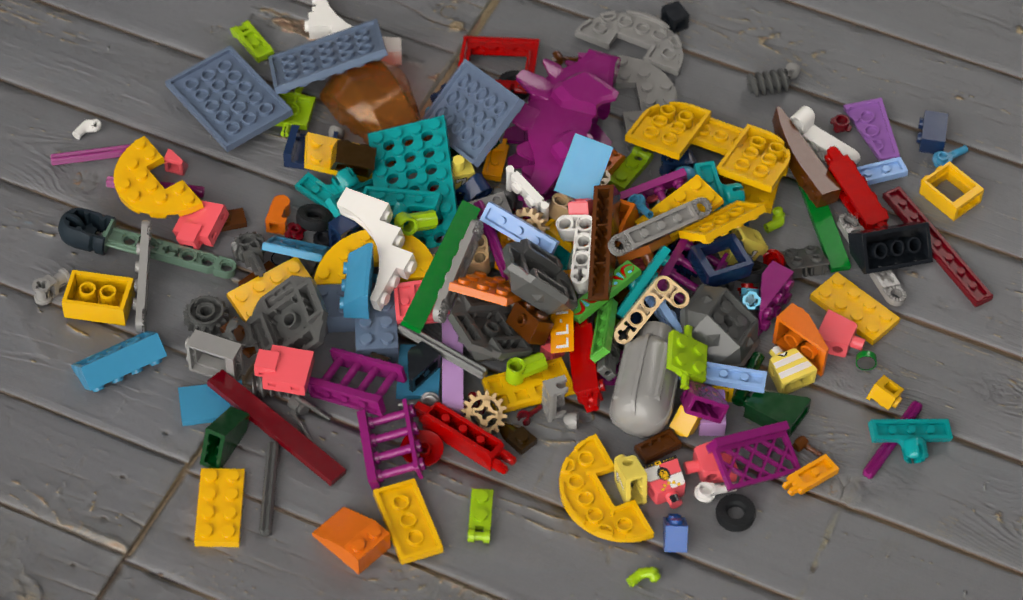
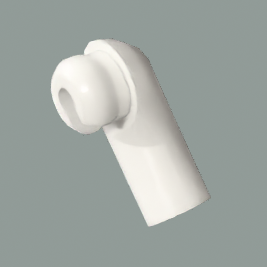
M98 119L85 120L72 134L76 139H80L85 133L99 131L102 124Z

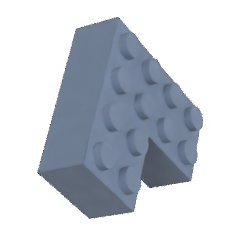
M376 282L372 283V292L374 290ZM341 284L317 285L328 311V333L355 332L356 354H363L368 357L371 352H375L389 357L391 363H398V332L394 289L390 294L388 304L384 305L381 311L373 309L370 303L369 319L344 318L343 309L339 308L340 296L344 297V292L341 291Z

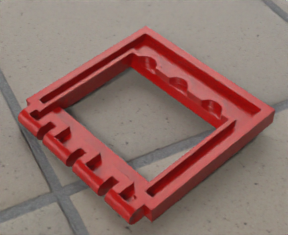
M464 36L458 68L464 59L470 62L471 55L527 57L525 70L535 73L540 39ZM496 80L509 91L514 90V94H528L517 81Z

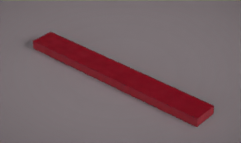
M900 186L883 193L882 198L903 223L929 222L933 258L975 308L993 299V294Z
M222 369L207 380V386L234 408L249 413V420L278 442V444L327 484L332 486L346 474V469L226 371Z

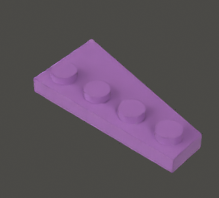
M882 97L844 105L845 113L879 162L900 157Z

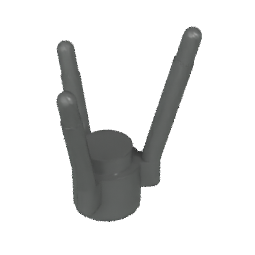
M294 394L288 401V407L291 409L289 414L294 418L303 435L311 441L312 439L298 415H305L311 409L325 419L331 420L330 416L309 403L301 395Z

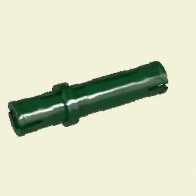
M753 352L746 368L759 370L765 359L764 355L760 352ZM737 389L732 398V403L736 406H743L745 399L752 391Z

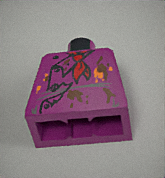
M692 380L689 381V389L684 390L680 397L686 414L721 424L730 407L714 387Z

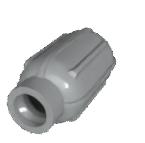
M658 321L646 322L636 334V338L625 344L609 409L612 423L624 433L639 437V439H646V437L659 433L668 424L679 376L675 372L666 369L668 333L673 328L668 324Z

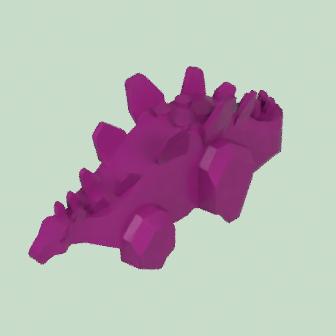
M589 49L587 53H578L577 62L566 60L565 64L567 67L565 68L549 59H543V65L549 75L546 78L527 70H521L516 75V81L527 91L529 98L528 103L522 106L521 111L512 120L515 126L506 129L503 138L507 139V143L519 144L516 147L517 152L507 159V165H512L514 169H522L521 175L544 198V201L552 199L555 193H559L554 191L575 133L609 146L612 145V141L597 125L598 119L605 120L608 118L611 102L616 101L619 95V91L613 87L619 73L620 57ZM519 194L518 200L523 201V208L528 207L524 198Z

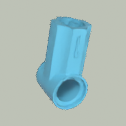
M741 288L740 302L748 310H758V305L761 302V297H759L760 289Z

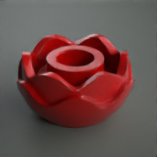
M769 249L763 255V263L769 265L773 260L785 267V257L782 252L776 249Z

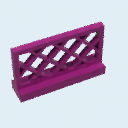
M787 421L718 437L706 445L708 454L713 453L727 491L786 477L801 468L787 434V430L790 429ZM782 438L785 446L784 450L774 445L776 439ZM761 443L768 448L766 455L756 450L758 444ZM741 448L750 452L748 460L738 454ZM771 451L781 455L779 462L769 458ZM725 452L732 456L730 464L723 461L721 453ZM754 455L763 460L761 467L751 462ZM784 458L791 461L794 469L789 470L782 465ZM736 459L745 464L743 472L733 467ZM767 463L776 467L774 474L764 470ZM749 467L758 472L755 479L746 474ZM731 472L740 477L738 483L732 484L729 476Z

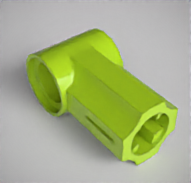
M435 210L416 213L400 212L394 218V225L400 227L403 234L410 236L417 231L435 229L438 225V218Z
M538 352L522 359L517 357L509 359L506 367V381L511 385H520L524 378L547 370L546 357L543 353Z

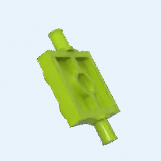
M297 87L294 92L278 94L293 110L291 117L275 125L283 127L280 133L282 137L289 136L292 125H299L300 130L307 131L316 104V97L302 94L304 87Z
M690 325L684 326V334L674 329L668 333L666 369L680 376V388H683V390L689 389V380L701 384L706 381L708 345L692 337L693 327H690Z

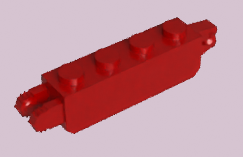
M830 146L824 160L828 165V171L842 188L839 198L850 215L856 216L859 224L865 230L889 226L887 223L889 219L887 210L879 203L876 193L871 191L866 178L858 171L856 163L850 159L848 154L843 156L837 147Z
M588 318L581 324L575 321L574 351L569 352L573 391L577 396L578 402L584 405L587 413L599 410L600 401L604 400L603 392L606 391L604 379H601V374L597 372V362L594 363L590 359L594 328L592 323H588Z
M418 401L414 405L416 416L422 423L423 430L437 434L444 443L489 471L494 469L505 475L509 469L502 461L512 466L517 462L516 457L504 449V444L500 439L440 402L427 406Z

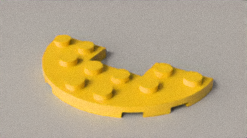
M145 135L136 139L118 159L113 176L114 185L120 200L130 210L138 214L141 212L149 214L152 218H167V215L178 214L180 217L204 208L202 201L183 180L165 189L150 171L164 164L165 161Z
M366 230L358 231L343 238L327 251L315 273L314 280L317 285L342 284V279H346V274H343V264L348 262V254L368 243H373L374 267H379L377 246ZM404 234L405 242L401 249L414 254L417 268L409 276L408 280L400 277L399 283L423 280L433 260V256L419 239L413 235L407 236Z
M597 434L589 436L578 443L570 455L566 456L559 478L560 498L568 515L585 531L605 540L630 543L654 538V532L635 499L614 506L598 477L613 472L614 463Z

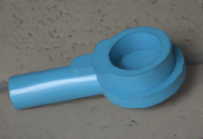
M964 145L950 152L937 151L932 157L934 166L938 168L949 161L952 163L954 158L967 153L968 147Z
M633 194L628 198V202L636 204L638 213L641 212L648 219L653 217V212L646 206L644 195Z

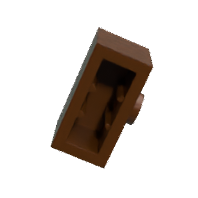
M526 301L515 302L506 320V323L526 342L536 345H545L554 326V323L545 312L540 311Z

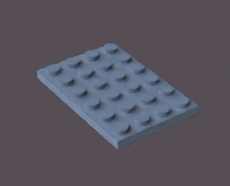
M376 18L268 56L275 92L276 94H285L294 88L308 86L311 82L325 80L336 73H345L353 67H362L370 61L382 60L388 54Z
M231 45L165 81L166 87L226 152L231 151L293 115L291 107L276 94Z
M464 59L421 120L444 115L447 122L450 147L478 168L486 159L490 150L497 144L504 131L508 129L514 117L521 111L525 102L467 59Z

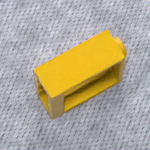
M949 161L943 166L940 165L930 175L922 178L919 194L951 220L955 221L981 202L984 188ZM946 179L964 193L963 196L954 202L935 188Z

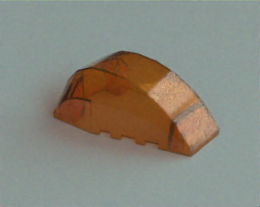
M373 60L362 67H353L345 73L334 74L319 93V98L338 123L342 126L346 125L350 128V132L355 136L358 134L368 145V133L421 121L406 75L398 66L384 60ZM413 140L406 141L404 145H411ZM388 145L385 150H391L394 145Z

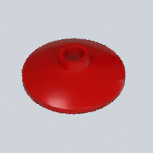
M419 430L420 434L416 435L417 440H420L423 452H425L420 453V457H423L426 467L431 466L442 457L444 445L437 434L428 430ZM408 435L402 440L401 446L410 444ZM412 453L402 455L406 462H413Z

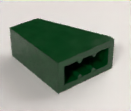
M764 391V393L754 392L752 396H747L743 403L745 408L743 417L762 427L787 421L790 427L787 430V434L790 438L809 412L811 399Z
M230 406L206 427L200 465L208 468H223L247 432L249 413Z

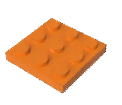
M475 271L472 274H467L465 277H459L457 280L450 282L448 289L449 291L503 306H508L522 300V298L511 292L510 283L506 282L505 278L499 276L488 277L487 273Z

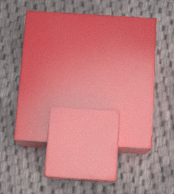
M202 201L204 208L191 214L180 216L173 229L179 245L197 250L200 249L202 244L213 247L229 216L225 205Z
M422 280L402 282L394 288L395 312L398 325L402 322ZM433 308L425 324L438 323L433 321Z
M273 344L271 350L259 349L254 364L255 376L263 377V389L305 396L315 362L314 351Z

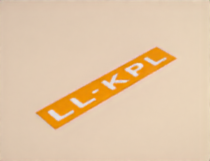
M563 270L571 281V270ZM569 309L551 314V321L554 323L551 330V353L574 351V311Z

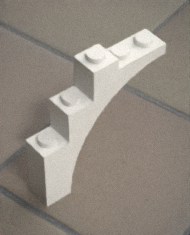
M312 0V4H316V6H312V12H308V20H305V32H309V39H319L353 27L336 15L327 0ZM382 36L388 55L382 60H373L364 66L402 65L401 37Z
M346 187L337 202V207L341 215L354 220L363 227L377 246L379 272L376 285L370 296V302L373 309L381 311L384 305L388 304L393 289L399 285L400 277L408 280L409 276L415 272L417 262L412 252L401 249L405 242L402 229L389 224L393 217L389 203Z

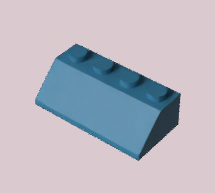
M145 331L73 363L71 367L86 390L97 392L105 388L104 384L111 381L112 383L122 381L126 374L131 373L134 375L143 371V367L148 364L154 366L161 363L162 358L166 357L167 354L158 333Z

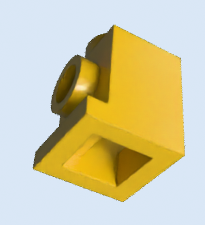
M883 375L874 384L866 399L869 401L871 399L875 400L887 410L891 407L896 409L903 400L900 396L905 389Z

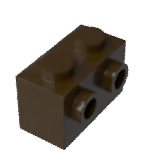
M337 140L332 148L330 170L340 171L350 167L356 175L369 178L375 167L376 148L370 147L368 144L351 143L349 140Z

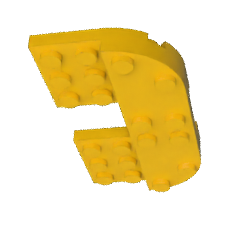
M669 102V104L662 105L661 107L659 103L647 108L625 135V141L676 160H680L691 144L719 153L724 156L716 167L719 175L772 193L783 176L786 177L788 173L790 150L785 148V142L779 136L747 124L743 129L711 118L712 111L689 103Z

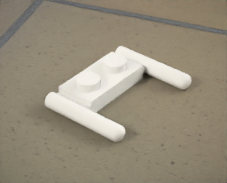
M508 165L506 167V190L520 194L529 208L533 207L537 209V212L541 211L543 213L542 219L549 221V203L544 201V198L518 171L514 172L512 165Z

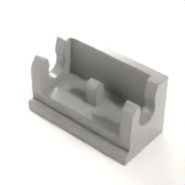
M565 375L543 381L541 405L548 422H553V419L567 414V410L556 411L557 407L565 405V393L568 392V387H565L567 382Z

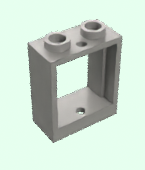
M197 329L194 330L191 336L187 337L185 348L187 349L186 360L188 361L189 371L213 377L223 369L235 380H239L244 371L242 344Z

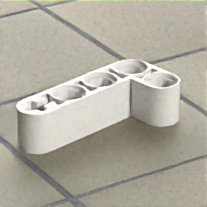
M802 106L790 117L792 123L823 162H825L824 157L830 146L837 147L843 156L848 154L856 165L860 162L861 157L855 149L814 125L815 114L810 107Z
M586 214L562 215L556 220V228L562 240L574 241L570 277L574 290L578 294L583 295L588 292L592 216Z

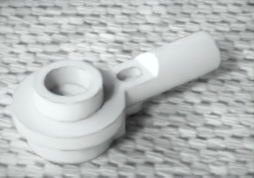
M701 482L695 487L694 496L697 500L705 503L714 500L715 495L734 492L737 489L727 491L725 485Z

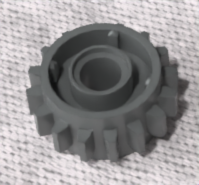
M210 295L192 299L191 303L186 305V310L183 311L184 324L187 325L188 331L194 332L197 329L216 335L221 333V327L229 321V309L225 307V302L220 301L218 297Z

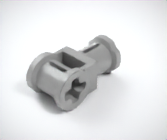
M65 268L59 269L58 273L52 277L47 274L43 278L33 281L32 289L35 292L34 301L36 304L42 306L50 304L53 298L59 295V289L68 284L70 274Z

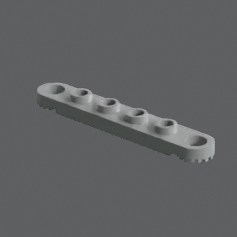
M698 197L614 235L608 241V249L615 256H623L706 218L712 211V204L707 198ZM697 204H702L705 207V212H699ZM615 241H619L623 244L622 250L616 249L617 247H615L614 245Z
M850 213L841 214L837 221V226L848 243V233L865 230L859 224L856 216L850 215ZM892 270L869 274L887 303L892 306L903 305L907 294L901 288L900 282ZM891 294H895L899 296V298L895 299V297H893V295Z
M142 220L141 240L136 245L137 255H140L139 261L135 262V272L138 273V279L134 280V291L137 292V298H133V310H136V333H144L146 331V323L144 322H146L150 241L152 231H150L152 230L151 220Z
M472 220L464 238L460 240L459 250L452 259V266L449 272L445 275L443 287L438 291V298L433 308L434 322L445 323V320H447V313L451 311L458 294L448 290L449 284L459 277L466 276L477 250L478 241H480L481 235H483L481 232H483L484 226L480 220Z

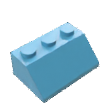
M368 243L348 254V262L343 264V274H346V279H342L341 291L344 292V297L340 296L339 308L343 309L344 318L369 319L374 272L373 243Z

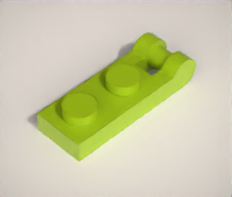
M248 20L242 22V25L238 27L233 26L230 28L232 36L239 40L257 63L268 59V56L274 55L273 48Z
M634 146L630 155L611 175L608 185L614 184L620 192L627 190L651 163L654 154L649 151H643L639 146Z
M472 488L467 542L480 540L483 543H490L493 490Z

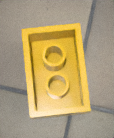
M72 270L62 299L64 317L126 326L133 298L136 294L134 291V279Z

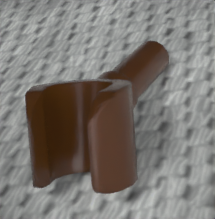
M560 51L552 53L554 58H551V60L560 66L566 60L578 61V57L562 56Z
M799 436L794 440L795 443L792 444L793 448L798 452L805 448L818 457H821L823 454L812 447L805 436Z

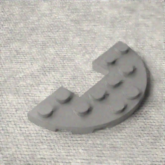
M627 10V13L609 11L601 13L600 17L593 20L591 18L586 20L575 31L576 38L608 50L616 38L648 49L643 58L644 61L676 76L681 71L684 54L680 38L670 30L668 24L652 15Z
M620 55L618 57L621 58V64L615 82L616 89L635 88L640 111L623 112L622 119L625 133H627L647 108L658 103L661 107L662 105L669 104V102H678V98L672 81L662 70L644 60Z

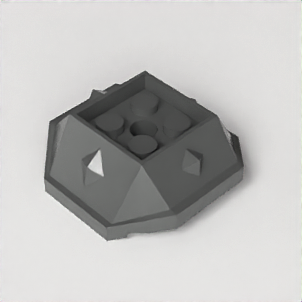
M527 238L522 239L520 242L506 244L502 249L506 265L503 273L508 276L512 293L547 315L569 309L574 311L578 302L574 287L568 275L562 270L563 265L560 259Z
M290 276L259 299L252 316L246 322L257 343L254 346L257 354L259 349L271 350L272 344L308 351L316 350L323 345L324 338L328 334V311L314 279Z
M702 283L690 296L688 305L680 310L681 333L684 334L685 325L693 327L692 337L708 345L707 362L743 367L761 342L758 336L759 320L727 288L712 287Z
M458 294L447 319L458 335V342L464 344L475 362L495 360L503 362L514 357H527L533 352L534 344L526 342L506 323L512 310L509 305L503 306Z

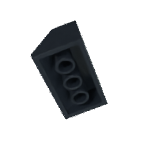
M910 222L848 233L850 254L863 274L933 262L929 222Z

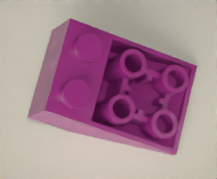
M773 260L764 270L761 277L759 294L761 302L757 310V319L759 320L758 336L763 331L766 332L769 329L771 320L780 314L782 306L784 304L787 305L792 297L790 291L794 285V271Z

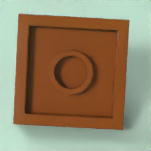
M667 235L623 256H617L618 262L623 264L627 260L631 261L639 257L642 258L645 267H647L654 257L653 252L661 246L671 243L672 239L670 235Z

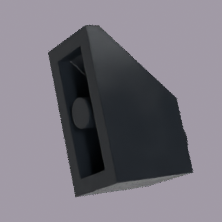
M423 341L411 347L407 353L409 390L412 393L441 367V354Z

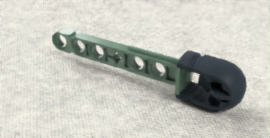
M73 208L63 214L58 225L61 240L73 248L88 252L94 250L96 254L104 256L110 247L137 255L136 245L141 240V234L116 228V218L106 215L103 217L101 213ZM97 231L102 232L101 236L95 234ZM151 237L150 242L154 246L150 253L151 259L206 274L213 273V276L230 279L236 275V262L230 258L223 256L218 258L212 253ZM131 239L134 240L135 243L129 245L126 244L125 241ZM190 255L193 259L188 261L184 260L183 257ZM204 261H211L213 264L205 266L202 263ZM230 266L233 269L230 271H224L222 267Z

